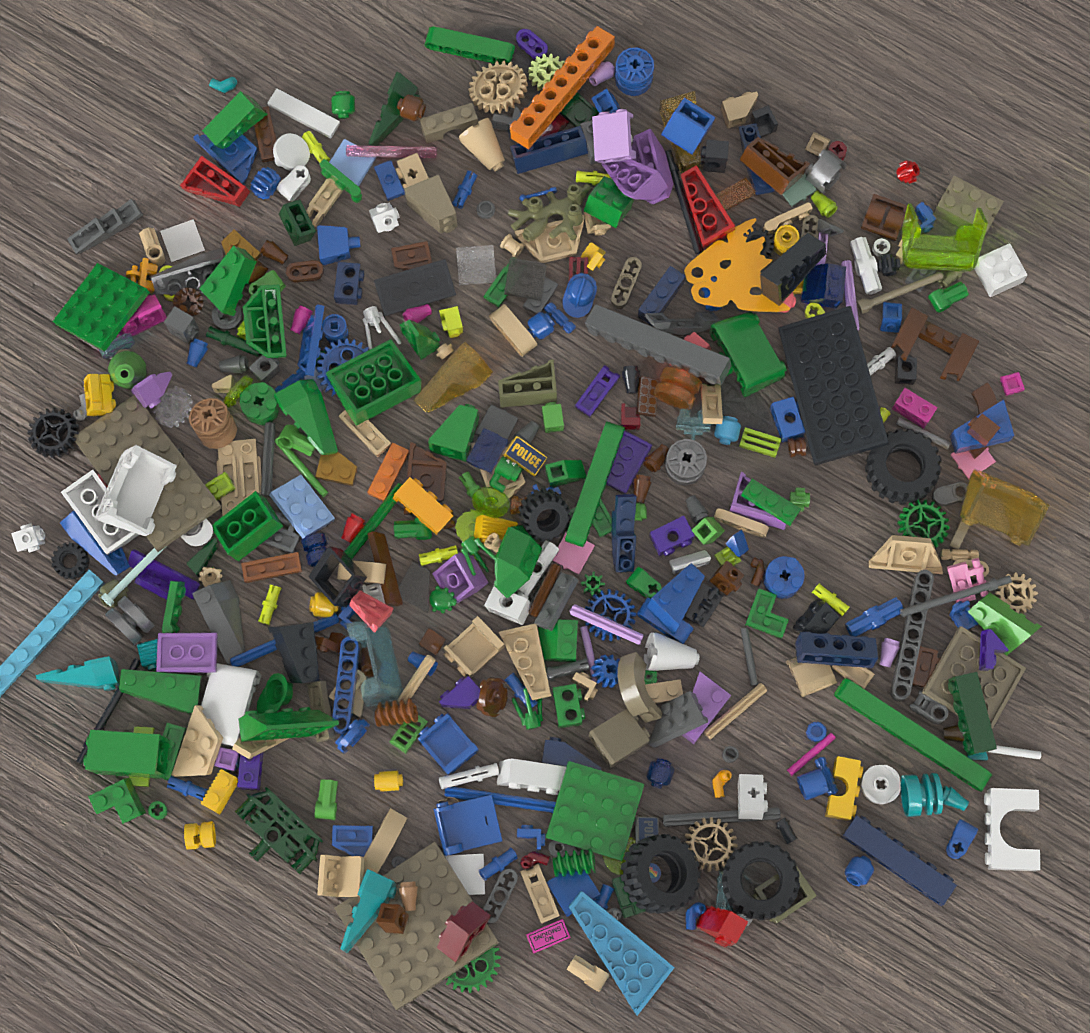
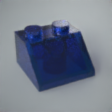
M830 263L816 265L803 280L801 302L807 304L818 303L820 306L837 309L843 302L846 266Z

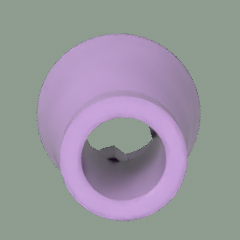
M608 61L602 62L589 77L590 83L593 86H597L599 83L612 78L615 73L613 64Z
M888 638L884 639V642L881 643L879 665L891 668L892 662L900 649L899 641Z

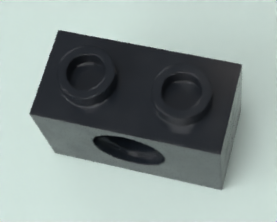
M706 140V146H702L700 165H703L704 172L725 173L729 141Z

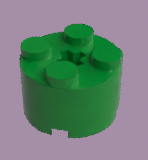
M264 382L254 383L241 392L240 407L249 422L263 426L277 418L280 407L273 396L276 392L271 386Z

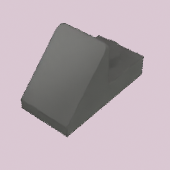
M515 106L512 118L506 114H494L492 119L493 128L510 132V126L513 121H517L521 116L518 107Z

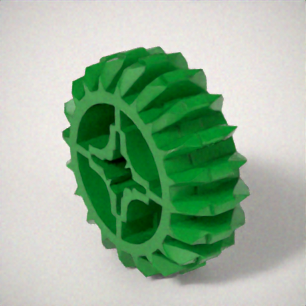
M919 500L915 502V505L909 503L908 508L904 507L903 513H900L898 516L901 520L897 522V525L902 527L897 531L904 533L902 536L917 537L912 533L917 532L921 538H930V529L938 525L936 536L930 538L934 547L937 548L939 546L938 543L942 544L944 542L943 537L948 536L946 530L950 528L949 525H946L949 518H943L946 511L940 513L941 506L933 507L934 501L930 505H927V500H924L922 505ZM917 512V522L909 525V517ZM925 512L932 515L934 518H928ZM921 522H924V524L927 525L925 529L923 528V526H920Z

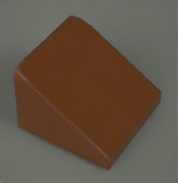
M428 628L419 643V647L437 656L446 639Z

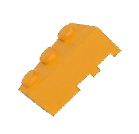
M409 477L396 491L393 500L403 504L409 513L412 512L421 523L437 535L452 519V510L446 504L441 505L437 502L438 498L431 491L427 493L422 488L423 484L418 479Z

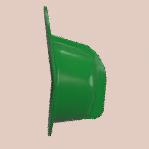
M275 673L267 681L257 701L258 713H263V711L270 709L278 712L281 706L287 705L291 701L293 684L288 682L283 674Z

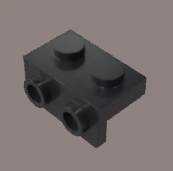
M816 599L808 606L807 611L797 619L793 629L798 632L824 634L831 629L840 616L827 602Z

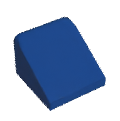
M742 529L726 542V545L737 557L742 556L749 550Z

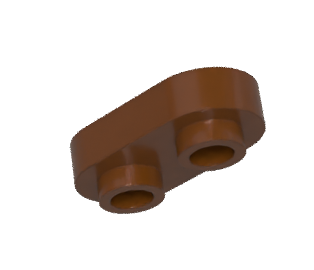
M316 260L294 262L286 268L287 278L294 283L318 280L324 274L322 264ZM316 269L318 270V272L316 274H312V270ZM299 272V275L294 276L293 273Z

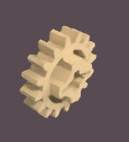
M1014 573L1011 577L1012 583L998 587L997 590L999 591L995 592L994 595L1010 605V608L1018 614L1019 611L1025 614L1027 612L1026 608L1030 610L1033 607L1032 604L1037 601L1033 597L1038 592L1033 591L1036 585H1030L1031 578L1025 580V574L1018 577V574ZM1015 591L1019 593L1016 597L1013 595ZM1011 603H1017L1019 606L1011 605Z

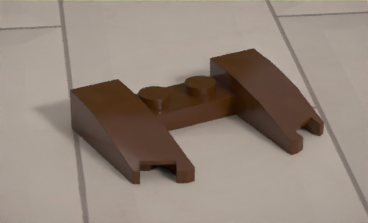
M911 308L891 348L893 349L898 345L905 352L901 355V358L906 361L918 337L951 354L940 379L946 380L947 374L957 375V381H960L979 340L964 333L960 337L926 321L928 315Z

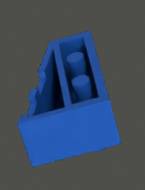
M1004 400L981 413L1001 427L989 443L984 446L967 433L970 428L968 426L970 421L955 429L950 435L955 454L1011 441L1014 437V432Z
M690 563L651 598L647 608L675 634L705 576Z

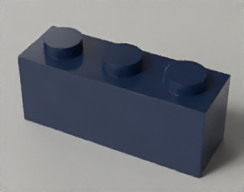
M670 266L639 308L638 317L653 327L645 317L646 313H663L683 286L686 276Z

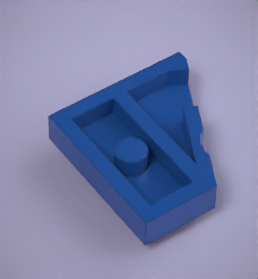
M333 825L332 846L351 856L364 857L373 841V826Z

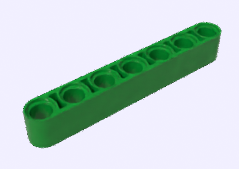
M606 421L570 522L565 542L584 547L625 427Z

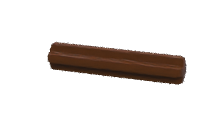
M555 563L551 564L530 607L529 614L531 616L537 617L559 575L561 566Z

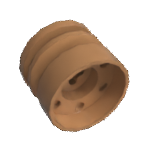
M208 398L201 400L192 408L189 422L204 446L218 449L232 442L237 433V424L222 401Z

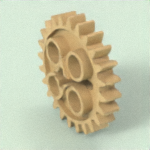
M496 61L495 66L489 63V68L482 67V72L476 71L477 77L472 76L473 82H469L471 88L468 89L470 98L474 106H478L479 110L484 109L485 113L489 109L492 114L495 110H498L500 114L502 109L508 112L509 106L515 108L514 103L520 104L519 98H525L524 93L527 92L526 87L528 86L526 75L522 68L519 69L518 65L513 66L512 62L506 65L505 61H503L499 65L498 61Z

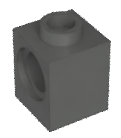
M262 355L249 369L260 382L267 384L280 372L278 366L280 363L276 358H266ZM264 365L271 366L268 371L261 370Z

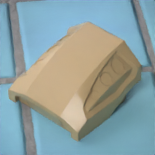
M797 657L786 661L792 675L795 677L802 697L837 684L830 665L798 663Z

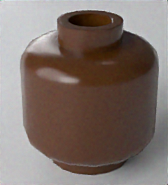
M408 94L404 99L400 98L397 109L400 110L401 117L417 121L419 118H423L426 104H424L422 98Z

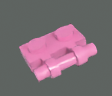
M979 558L972 559V568H968L966 562L947 566L953 593L986 583L983 575L984 568L980 564ZM970 576H976V584H972ZM988 591L980 592V595L984 597L988 595ZM974 594L955 601L956 603L959 601L965 602L967 600H975L976 598Z

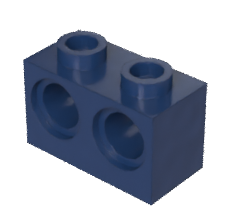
M338 262L334 291L335 303L358 305V299H362L360 281H364V270L361 269L359 263ZM349 272L355 273L351 278L346 276ZM346 290L353 291L351 295L344 294Z

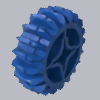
M608 589L607 595L602 590L600 598L594 594L593 598L595 601L588 600L590 606H585V609L594 612L597 606L602 603L604 612L599 614L600 616H607L608 608L611 614H616L613 615L614 622L625 613L626 620L623 626L632 629L629 624L633 625L636 622L634 619H631L636 617V613L630 612L635 609V606H628L631 602L630 598L624 601L625 593L619 597L618 590L615 591L614 595H611V589ZM608 601L616 602L623 608H613ZM585 622L586 626L592 625L589 628L590 633L596 630L594 637L597 638L599 634H602V641L605 640L606 636H609L610 642L613 641V636L620 640V636Z

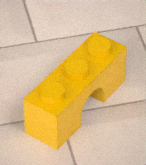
M840 756L835 758L832 776L845 784L846 791L843 796L830 795L828 797L825 817L845 821L855 817L857 805H854L855 797L858 798L860 786L857 785V782L863 773V766H860V760Z

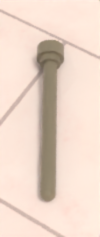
M942 272L935 273L870 300L860 299L857 301L859 311L862 315L868 313L873 306L938 281L944 277V274Z

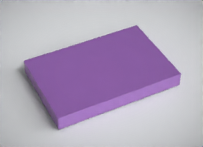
M158 633L156 672H216L218 634Z

